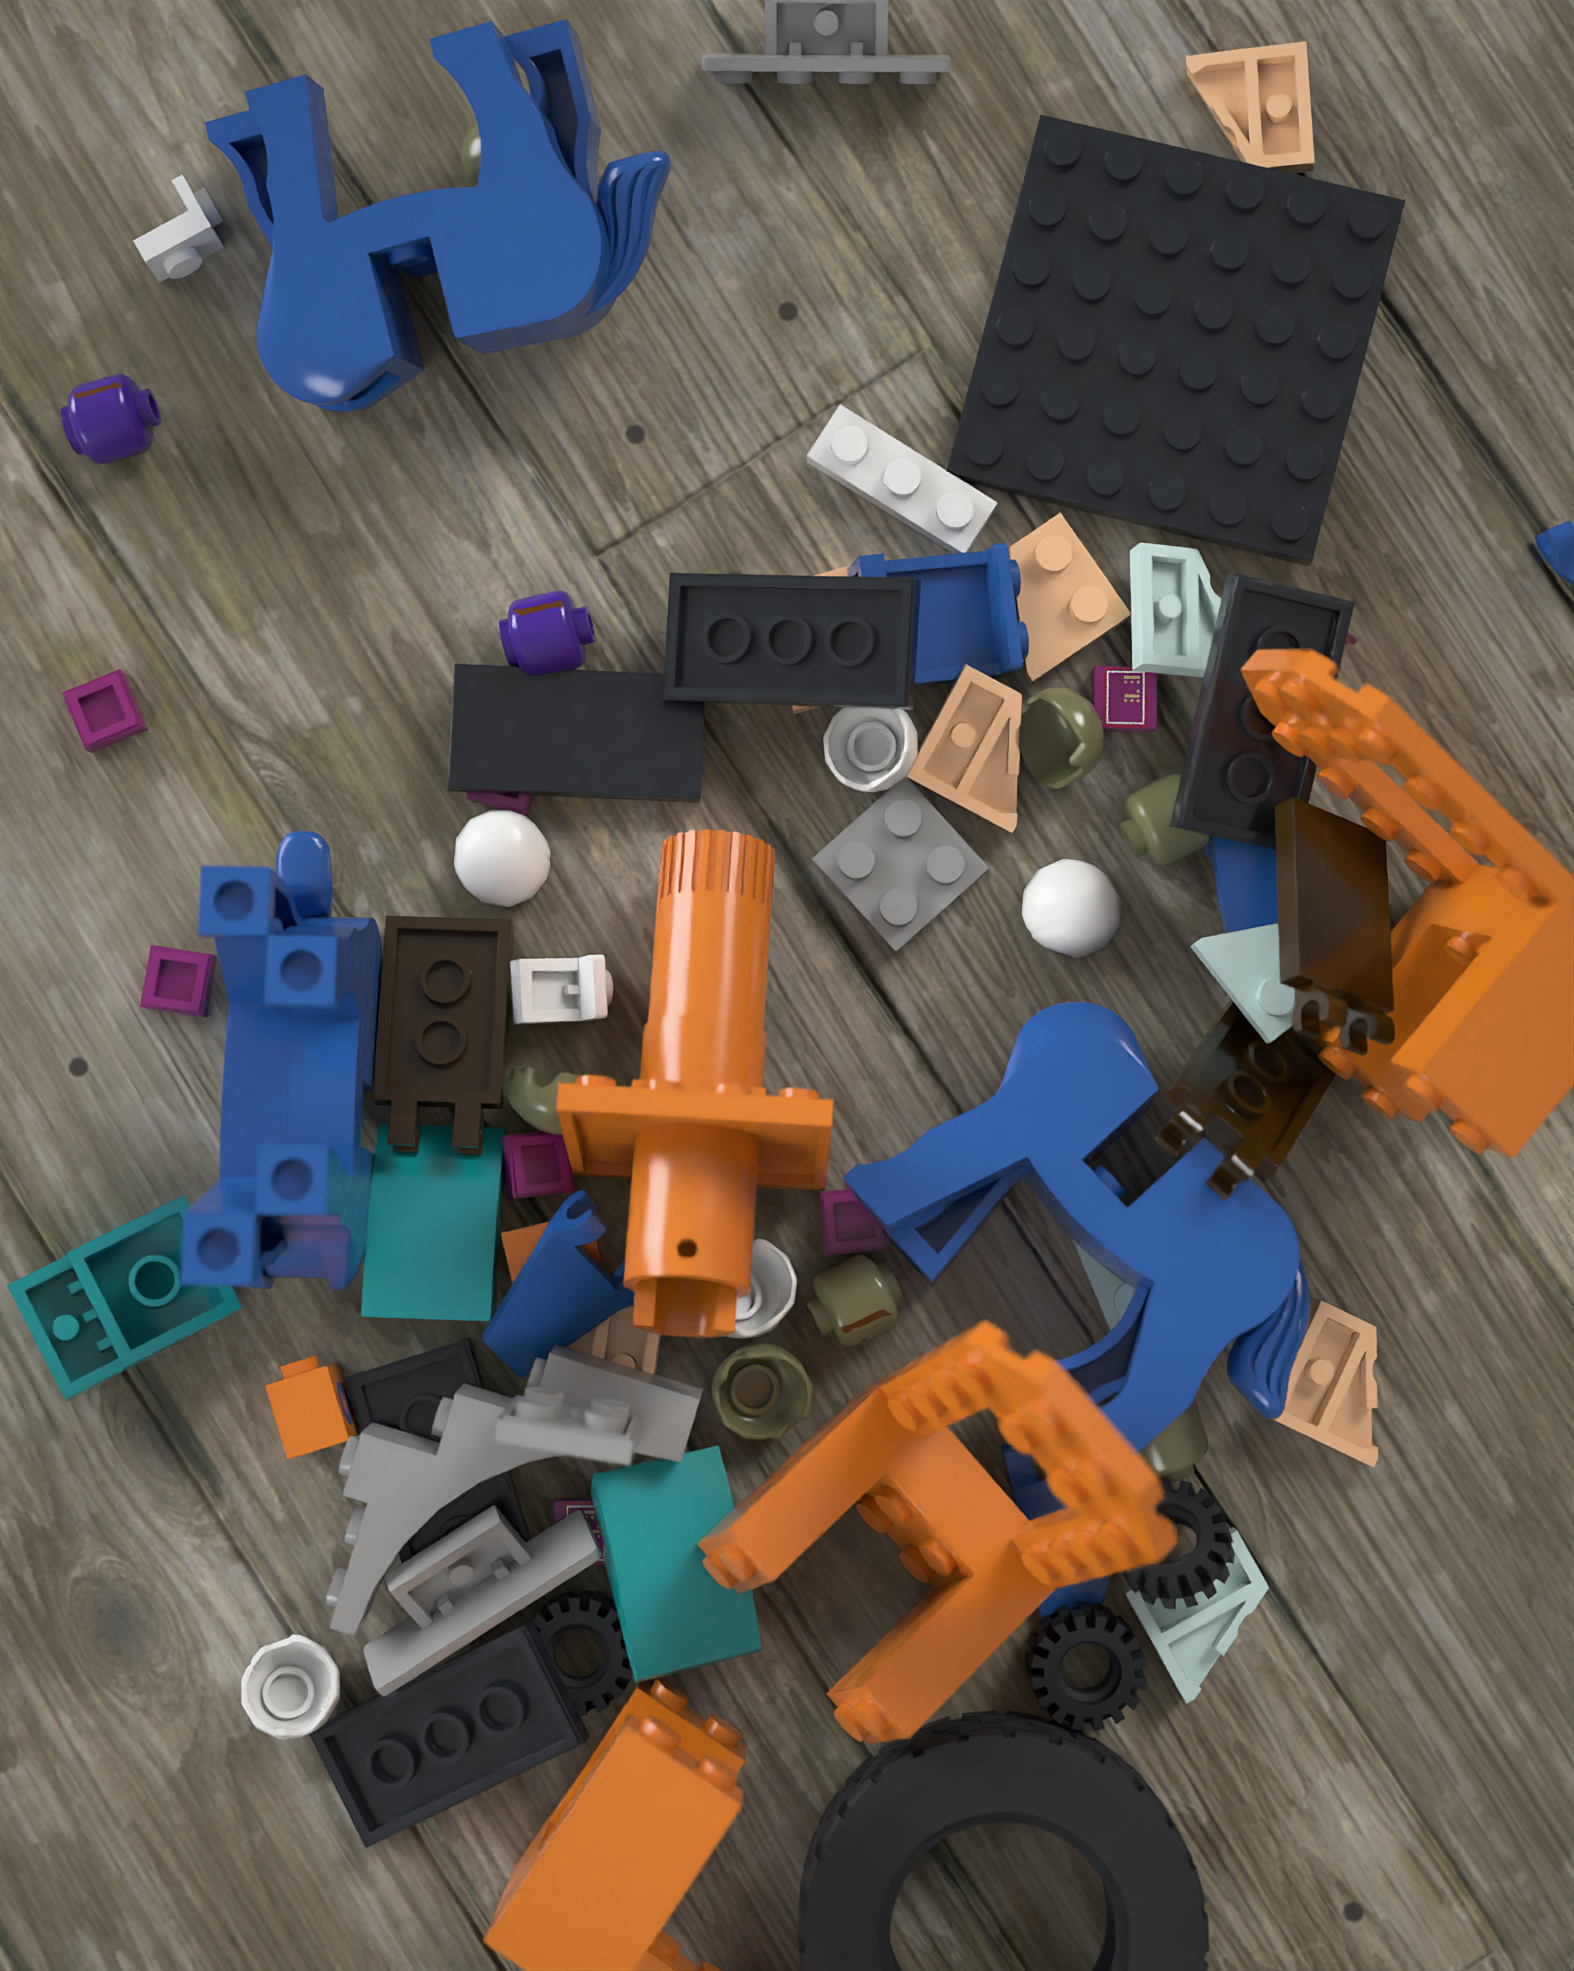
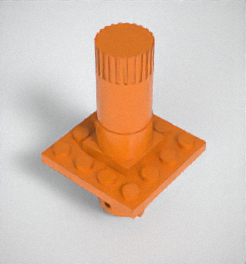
M703 829V831L690 830L686 833H677L676 836H669L668 840L665 839L661 845L648 1021L644 1025L640 1080L632 1079V1087L616 1086V1081L611 1078L586 1075L577 1077L575 1084H558L556 1110L573 1176L632 1179L623 1285L635 1292L633 1326L637 1329L660 1335L711 1338L727 1336L735 1332L737 1299L750 1294L757 1187L825 1191L832 1130L833 1100L819 1099L820 1094L818 1092L804 1088L782 1089L779 1091V1096H766V1088H764L767 1042L764 1023L776 854L774 848H771L769 843H764V840L753 838V836L748 834H740V832L711 831L710 829Z

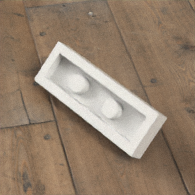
M841 404L832 415L806 458V462L952 554L968 553L995 511L998 503L950 472H946L942 467Z

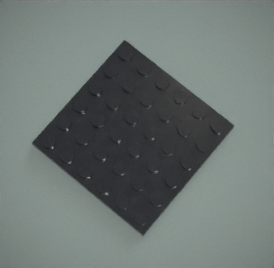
M1040 114L946 472H950L967 483L1309 567L1313 560L1406 200Z

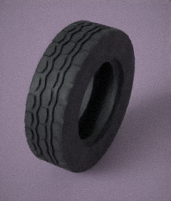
M994 1710L962 1713V1718L950 1720V1717L947 1716L923 1724L919 1731L915 1732L910 1738L893 1740L878 1749L879 1755L873 1757L872 1760L867 1758L845 1781L846 1786L834 1795L819 1820L821 1825L813 1834L804 1861V1871L800 1882L798 1945L801 1971H902L890 1942V1927L894 1905L907 1875L923 1855L937 1843L958 1831L980 1824L1012 1822L1038 1827L1065 1840L1077 1849L1096 1870L1104 1887L1107 1919L1102 1948L1092 1971H1207L1208 1963L1204 1959L1206 1952L1210 1950L1208 1914L1204 1912L1206 1900L1192 1855L1162 1801L1156 1796L1154 1790L1132 1766L1123 1761L1119 1754L1096 1738L1092 1739L1084 1736L1083 1731L1071 1729L1069 1725L1060 1724L1054 1719L1051 1722L1041 1720L1040 1715L1007 1711L1006 1715H996Z

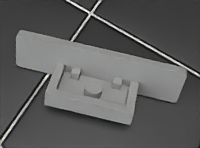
M764 0V54H703L702 71H715V82L751 83L752 71L777 72V83L787 84L813 83L814 72H838V83L845 84L875 83V72H900V83L934 84L937 83V72H951V58L949 55L888 54L889 0Z
M493 1505L385 1574L384 1577L389 1592L410 1617L364 1647L363 1652L374 1688L382 1696L390 1694L599 1560L602 1552L585 1515L580 1510H576L528 1542H525L498 1508Z

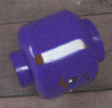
M114 374L75 386L68 397V405L63 406L61 409L62 425L72 449L78 455L86 454L92 462L97 464H108L145 453L153 442V427L161 424L159 407L151 390L148 388L140 390L129 376L123 374Z
M552 591L515 600L509 606L507 618L499 620L501 641L509 666L520 667L525 674L530 676L580 668L586 658L585 645L596 642L594 625L588 607L576 608L572 597L565 591Z

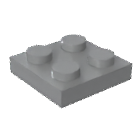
M907 777L890 788L812 858L814 865L895 954L989 870V867Z

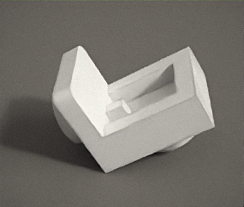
M183 174L173 179L172 182L188 211L133 240L145 263L159 283L169 277L171 279H179L193 273L202 264V259L224 248L213 228L224 222L205 188L193 193Z
M588 955L580 958L517 959L510 961L513 1024L583 1023L607 1017V1007L610 1005L613 997V981L610 972L605 969L604 955Z

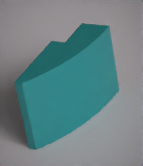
M379 1124L369 1200L361 1317L491 1321L497 1309L499 1255L502 1254L501 1233L503 1230L505 1172L501 1136L507 1134V1128L484 1127L483 1154L460 1155L456 1154V1148L452 1146L453 1126L421 1125L419 1153H399L392 1151L393 1145H388L389 1124Z
M185 1194L67 1252V1256L7 1285L66 1402L242 1309V1305L232 1286L181 1284L184 1213L191 1207Z
M719 1445L684 1453L681 1462L661 1458L594 1474L590 1493L605 1548L603 1559L635 1683L759 1653L762 1647L752 1589L739 1594L734 1587L730 1590L722 1587L706 1570L703 1564L706 1554L697 1545L704 1536L735 1509Z

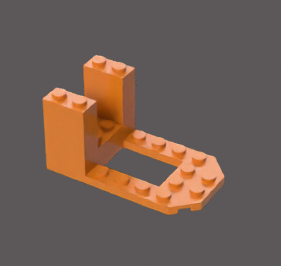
M1257 650L1242 667L1241 672L1259 711L1276 727L1272 731L1275 740L1292 754L1298 757L1308 756L1315 762L1320 769L1316 775L1319 782L1339 798L1346 800L1349 797L1364 811L1360 817L1363 824L1383 840L1390 842L1393 839L1408 853L1404 858L1406 865L1418 876L1430 882V885L1391 930L1394 1011L1386 1015L1392 1018L1395 1024L1393 1043L1384 1045L1367 1037L1368 1054L1362 1056L1342 1048L1340 1043L1341 1028L1320 1021V1036L1315 1039L1312 1038L1323 1049L1318 1058L1341 1078L1349 1080L1353 1076L1366 1088V1091L1361 1095L1362 1099L1383 1117L1392 1120L1397 1114L1421 1123L1430 1111L1436 1112L1440 1108L1454 1121L1449 1131L1466 1147L1480 1155L1486 1149H1490L1514 1158L1574 1085V876L1389 696L1367 683L1358 694L1333 679V676L1338 672L1336 664L1313 650ZM1373 761L1385 766L1391 764L1407 779L1402 785L1405 792ZM1418 804L1431 811L1438 809L1453 824L1449 830L1451 836ZM1462 847L1477 856L1485 855L1496 867L1480 865Z
M985 1321L859 1391L697 1543L706 1554L703 1564L709 1574L725 1589L730 1590L734 1587L740 1594L774 1581L858 1500L859 1503L856 1507L863 1520L878 1533L883 1534L886 1532L902 1550L899 1558L905 1568L923 1583L930 1582L933 1588L826 1693L838 1707L833 1712L838 1723L851 1737L860 1742L864 1738L869 1744L910 1738L1055 1589L1159 1562L1178 1542L1172 1522L1162 1516L1157 1518L1154 1506L1164 1496L1155 1473L1058 1363L1037 1351L1027 1360H1024L1006 1349L1010 1344L1006 1333ZM990 1407L1001 1420L999 1427L1005 1438L1017 1450L1025 1454H1031L1049 1474L1047 1483L1050 1489L1069 1507L1028 1520L947 1426L984 1408Z
M657 1678L653 1684L648 1680L636 1683L512 1870L484 1942L525 1971H722L708 1962H703L699 1967L679 1953L681 1950L680 1944L662 1928L742 1807L743 1790L735 1785L739 1779L737 1774L746 1761L747 1748L739 1743L742 1734L733 1725L715 1714H710L708 1719L705 1720L687 1708L685 1705L689 1698L677 1687L662 1678Z

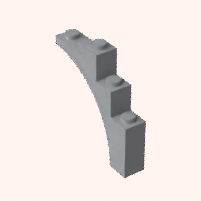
M559 1345L554 1346L547 1360L536 1357L526 1387L556 1390L565 1394L564 1403L589 1408L591 1399L594 1398L611 1399L630 1405L629 1414L640 1416V1419H643L640 1440L635 1453L678 1462L682 1460L703 1389ZM464 1383L457 1390L453 1399L443 1397L432 1428L433 1435L442 1437L440 1443L373 1422L361 1432L360 1438L349 1437L338 1470L339 1474L348 1476L342 1496L365 1502L367 1505L366 1508L356 1505L352 1513L344 1543L354 1546L347 1569L337 1568L327 1594L326 1605L335 1608L330 1629L355 1636L366 1621L385 1573L405 1543L440 1508L483 1480L530 1461L565 1455L494 1443L498 1417L513 1398Z

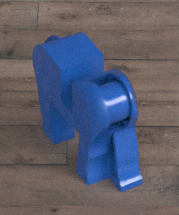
M567 19L504 36L495 24L489 21L429 39L434 59L456 80L466 95L476 117L481 142V160L477 187L445 188L403 195L372 204L339 218L324 88L306 74L246 91L249 110L205 122L209 141L217 146L234 165L241 178L249 209L272 246V255L257 327V345L266 371L282 390L298 400L311 403L325 410L355 412L372 407L423 372L424 366L400 272L404 271L408 278L439 273L455 339L482 354L573 337L590 330L608 314L616 298L629 286L647 255L657 205L671 172V162L669 156L660 150L619 159L607 165L598 185V149L602 130L579 37ZM515 62L524 70L527 76L530 95L524 88Z
M295 831L287 834L279 843L275 871L271 867L201 866L198 935L202 938H214L229 1000L222 1084L220 1179L184 1213L182 1285L250 1286L255 1289H270L276 1278H328L332 1290H345L357 1277L364 1257L375 1154L360 1146L363 1092H373L383 961L382 946L378 925L374 918L331 917L333 873L330 849L325 839L316 832Z
M1067 1002L1045 1008L1024 1025L1015 1042L1000 1089L991 1099L928 1130L911 1147L892 1158L875 1163L857 1164L843 1177L845 1187L888 1232L889 1241L933 1287L1017 1183L1027 1181L1039 1200L1065 1232L1099 1264L1134 1288L1133 1295L1123 1316L1111 1332L1090 1348L1054 1362L1061 1366L1095 1406L1105 1399L1117 1395L1113 1401L1097 1409L1137 1454L1193 1403L1195 1394L1207 1370L1225 1346L1232 1341L1234 1343L1227 1360V1375L1230 1382L1264 1418L1277 1419L1285 1409L1290 1373L1307 1332L1310 1308L1308 1280L1300 1260L1298 1237L1290 1218L1251 1179L1247 1182L1242 1180L1226 1201L1211 1190L1205 1182L1213 1170L1225 1158V1155L1205 1137L1127 1208L1120 1200L1126 1192L1119 1182L1101 1165H1098L1093 1171L1088 1165L1149 1110L1159 1089L1132 1029L1120 1016L1100 1005L1087 1002Z

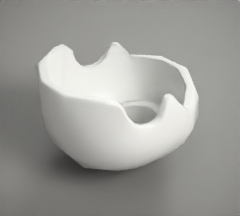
M844 707L833 716L823 737L825 762L842 784L862 792L888 790L908 776L918 755V734L909 715L903 709Z
M492 809L470 819L456 838L454 866L463 886L481 902L511 907L532 898L545 882L550 869L549 859L551 852L547 840L528 817L511 810Z
M1062 859L1037 870L1023 891L1022 916L1032 937L1043 947L1073 958L1085 957L1108 945L1120 926L1121 900L1108 876L1100 869L1084 861Z
M763 1239L753 1241L750 1294L737 1299L735 1332L727 1335V1337L745 1339L766 1334L778 1325L794 1305L798 1281L789 1257L769 1241Z
M292 1635L289 1638L262 1647L252 1658L251 1664L246 1668L241 1679V1704L256 1729L278 1739H294L315 1732L328 1721L340 1700V1671L326 1647L300 1635Z

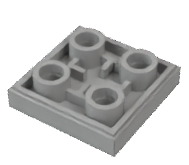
M537 1387L526 1388L525 1395H517L513 1398L498 1417L494 1443L630 1465L639 1444L643 1422L640 1416L629 1414L630 1405L621 1401L594 1398L591 1399L589 1408L564 1403V1393Z

